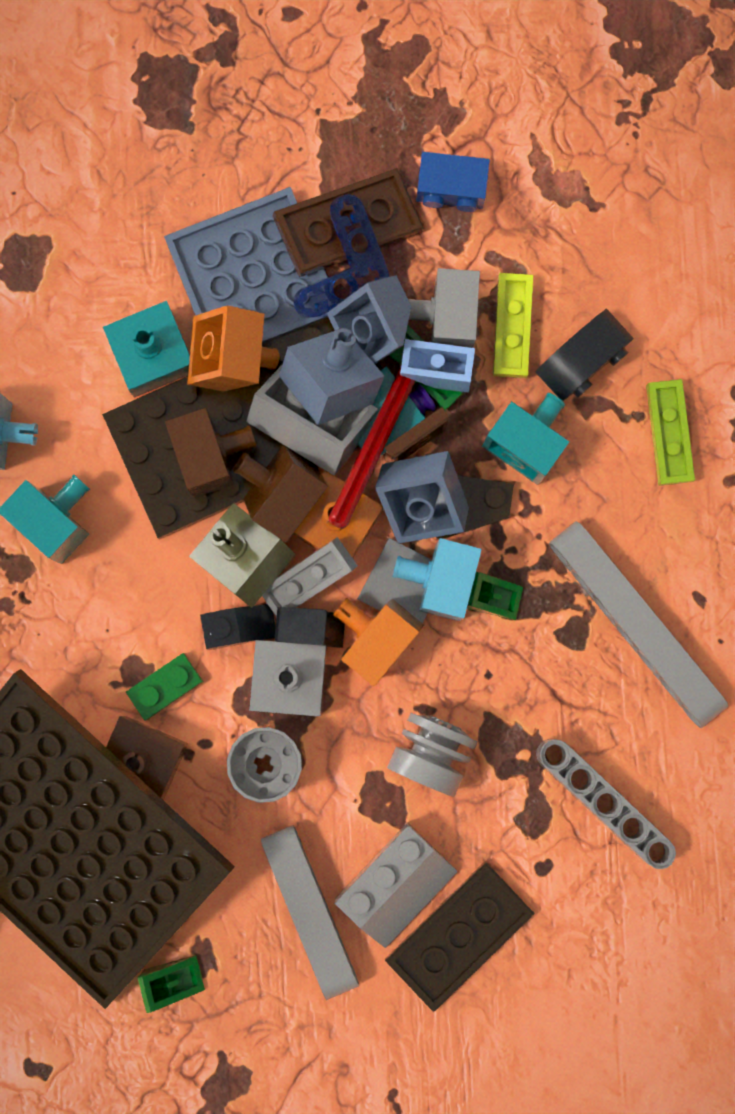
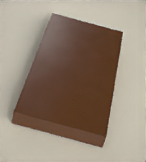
M397 168L274 211L272 215L299 277L420 234L424 230Z

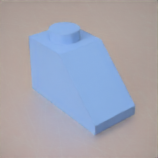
M405 339L400 375L433 388L469 393L475 348Z

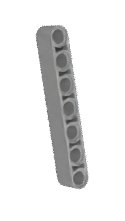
M575 521L549 542L551 549L687 716L699 728L702 729L729 706L717 688L579 522Z

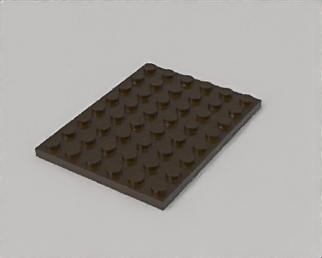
M19 669L13 673L0 690V912L106 1009L235 866L22 669Z

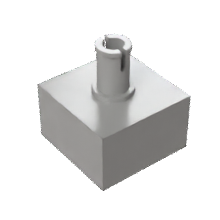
M438 268L434 297H431V301L408 299L411 305L409 320L430 321V325H432V343L474 347L477 329L480 271Z
M255 640L249 711L321 716L327 647L322 645Z

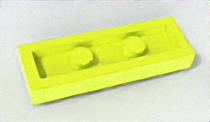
M499 273L493 376L528 377L533 275Z

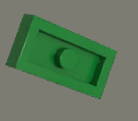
M182 653L127 690L126 694L144 721H147L204 681L185 653Z

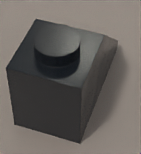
M268 604L255 605L252 608L250 606L200 614L207 650L252 643L255 640L263 641L275 638L276 625L274 614Z

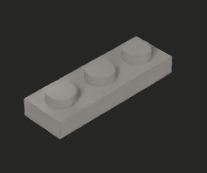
M336 537L277 577L262 597L277 616V607H298L353 571L358 565L339 538Z

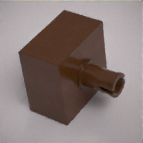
M206 408L165 421L186 487L194 498L234 485L226 463L227 456L251 447H257L250 425L222 436L216 433L213 421Z
M282 445L267 467L251 458L247 453H243L233 467L234 473L239 474L254 484L243 498L252 521L284 542L289 540L328 487L316 465L285 445Z
M119 716L106 748L164 800L189 743L130 717Z

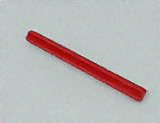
M401 367L328 518L329 523L337 528L344 529L348 525L415 383V380L400 375Z

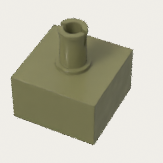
M233 503L189 557L252 608L296 554L280 538L252 521L249 514Z

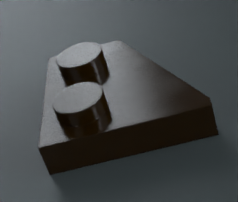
M457 475L469 506L464 532L473 531L509 518L514 484ZM455 533V534H450V535L439 536V537H436V540H439L440 538H442V539H447V538H449V537H452V536H455V535H458V534H461V533Z

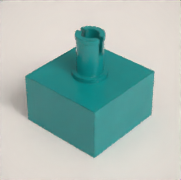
M167 300L103 326L128 390L134 398L188 376L190 354Z
M547 393L543 402L534 414L531 415L511 401L487 435L482 447L533 483L539 485L570 442L549 428L559 412L565 407V403L557 396Z
M73 474L72 478L54 497L51 495L48 497L41 489L25 480L2 504L0 515L46 557L63 564L89 535L84 528L70 517L71 513L69 511L90 488Z

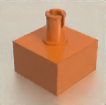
M227 305L193 316L187 385L224 392L259 384L260 367L275 370L280 359L279 351L276 348L262 347L264 313Z
M324 470L321 475L328 487L292 535L316 550H319L338 537L351 557L354 558L382 514L383 506L362 493L354 513L344 529L330 524L328 518L345 482Z
M346 598L333 615L357 633V640L341 660L374 687L424 627V624L394 599L390 600L376 617L372 616L370 618L354 605L350 599Z

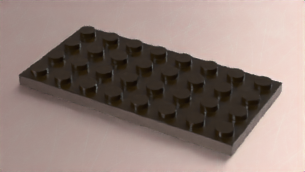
M329 317L262 343V347L276 348L279 351L280 359L275 370L260 367L259 384L223 392L187 385L188 376L102 414L159 540L228 509L233 503L237 505L244 502L243 498L254 484L233 472V467L243 453H247L251 458L267 467L283 445L246 422L254 395L283 364L289 346L335 331ZM376 363V367L381 371L382 367L380 363ZM206 408L213 421L216 433H219L220 436L250 425L257 447H251L227 456L226 463L234 485L194 498L186 487L165 421ZM358 445L353 452L360 449Z

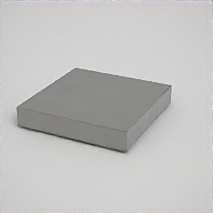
M389 538L357 599L379 611L390 600L394 599L423 623L428 614L419 611L424 592L423 584L392 576L397 556L426 564L432 560Z

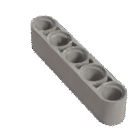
M547 739L540 743L536 752L540 765L633 853L655 869H665L672 865L675 860L676 851L671 841L569 745L557 739ZM551 745H557L562 750V758L557 764L551 765L546 761L545 751ZM583 769L588 776L587 783L582 788H574L571 783V776L574 771ZM608 793L613 798V806L608 812L602 813L597 808V800L602 794ZM629 818H636L639 829L634 836L627 837L623 832V824ZM661 842L665 849L664 855L661 859L652 861L649 856V849L654 843Z
M294 825L261 838L264 852L325 999L329 1000L359 987L360 985Z

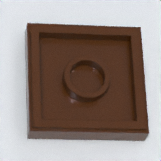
M443 407L384 447V460L387 463L405 460L446 430L449 416Z

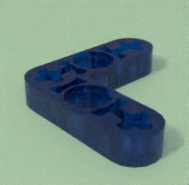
M355 195L339 196L334 199L330 206V216L350 268L298 290L294 297V306L296 311L303 317L313 318L326 314L356 292L359 287L361 288L368 282H363L358 285L355 278L368 275V267L379 272V276L375 278V281L389 277L387 265L364 205ZM343 202L347 206L352 205L354 207V211L350 213V218L353 224L360 222V228L351 229L346 232L345 227L352 225L348 216L340 215L339 210L344 208ZM357 233L364 235L368 242L367 249L361 254L355 252L351 245L352 238ZM338 279L346 280L350 286V292L344 299L338 298L333 291L334 283ZM307 293L310 296H319L325 293L328 298L314 304V311L311 307L305 308L303 304L308 299Z

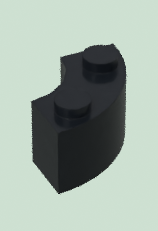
M606 308L564 343L535 372L562 401H565L573 394L579 398L593 385L589 379L608 363L614 367L629 353L625 347L634 338Z

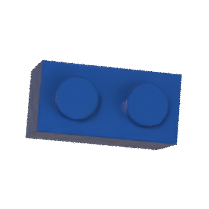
M422 151L416 202H423V205L429 208H441L443 205L457 206L458 210L464 212H474L477 209H483L490 159Z

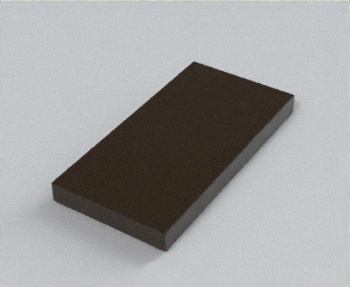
M485 861L385 958V961L434 1013L535 913Z

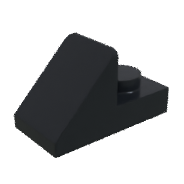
M277 607L274 642L343 648L345 623L333 615L334 612H327L323 609Z

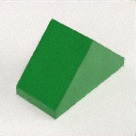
M476 572L467 609L516 620L523 587L481 572Z
M197 956L144 969L137 977L146 1013L154 1012L205 990Z

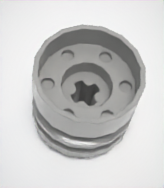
M410 712L407 721L421 726L418 735L403 729L401 734L414 742L412 749L395 747L387 768L436 791L455 797L463 775L450 767L453 760L469 763L471 758L457 752V749L462 744L475 750L478 741L471 739L461 728L434 716L416 715Z
M270 727L254 728L242 734L231 746L227 757V775L234 789L244 798L258 803L274 802L288 795L296 786L302 770L301 754L295 742L284 732ZM265 755H268L271 758L269 764L273 766L271 772L264 771L260 775L256 772L258 766L253 762L256 757L262 759Z

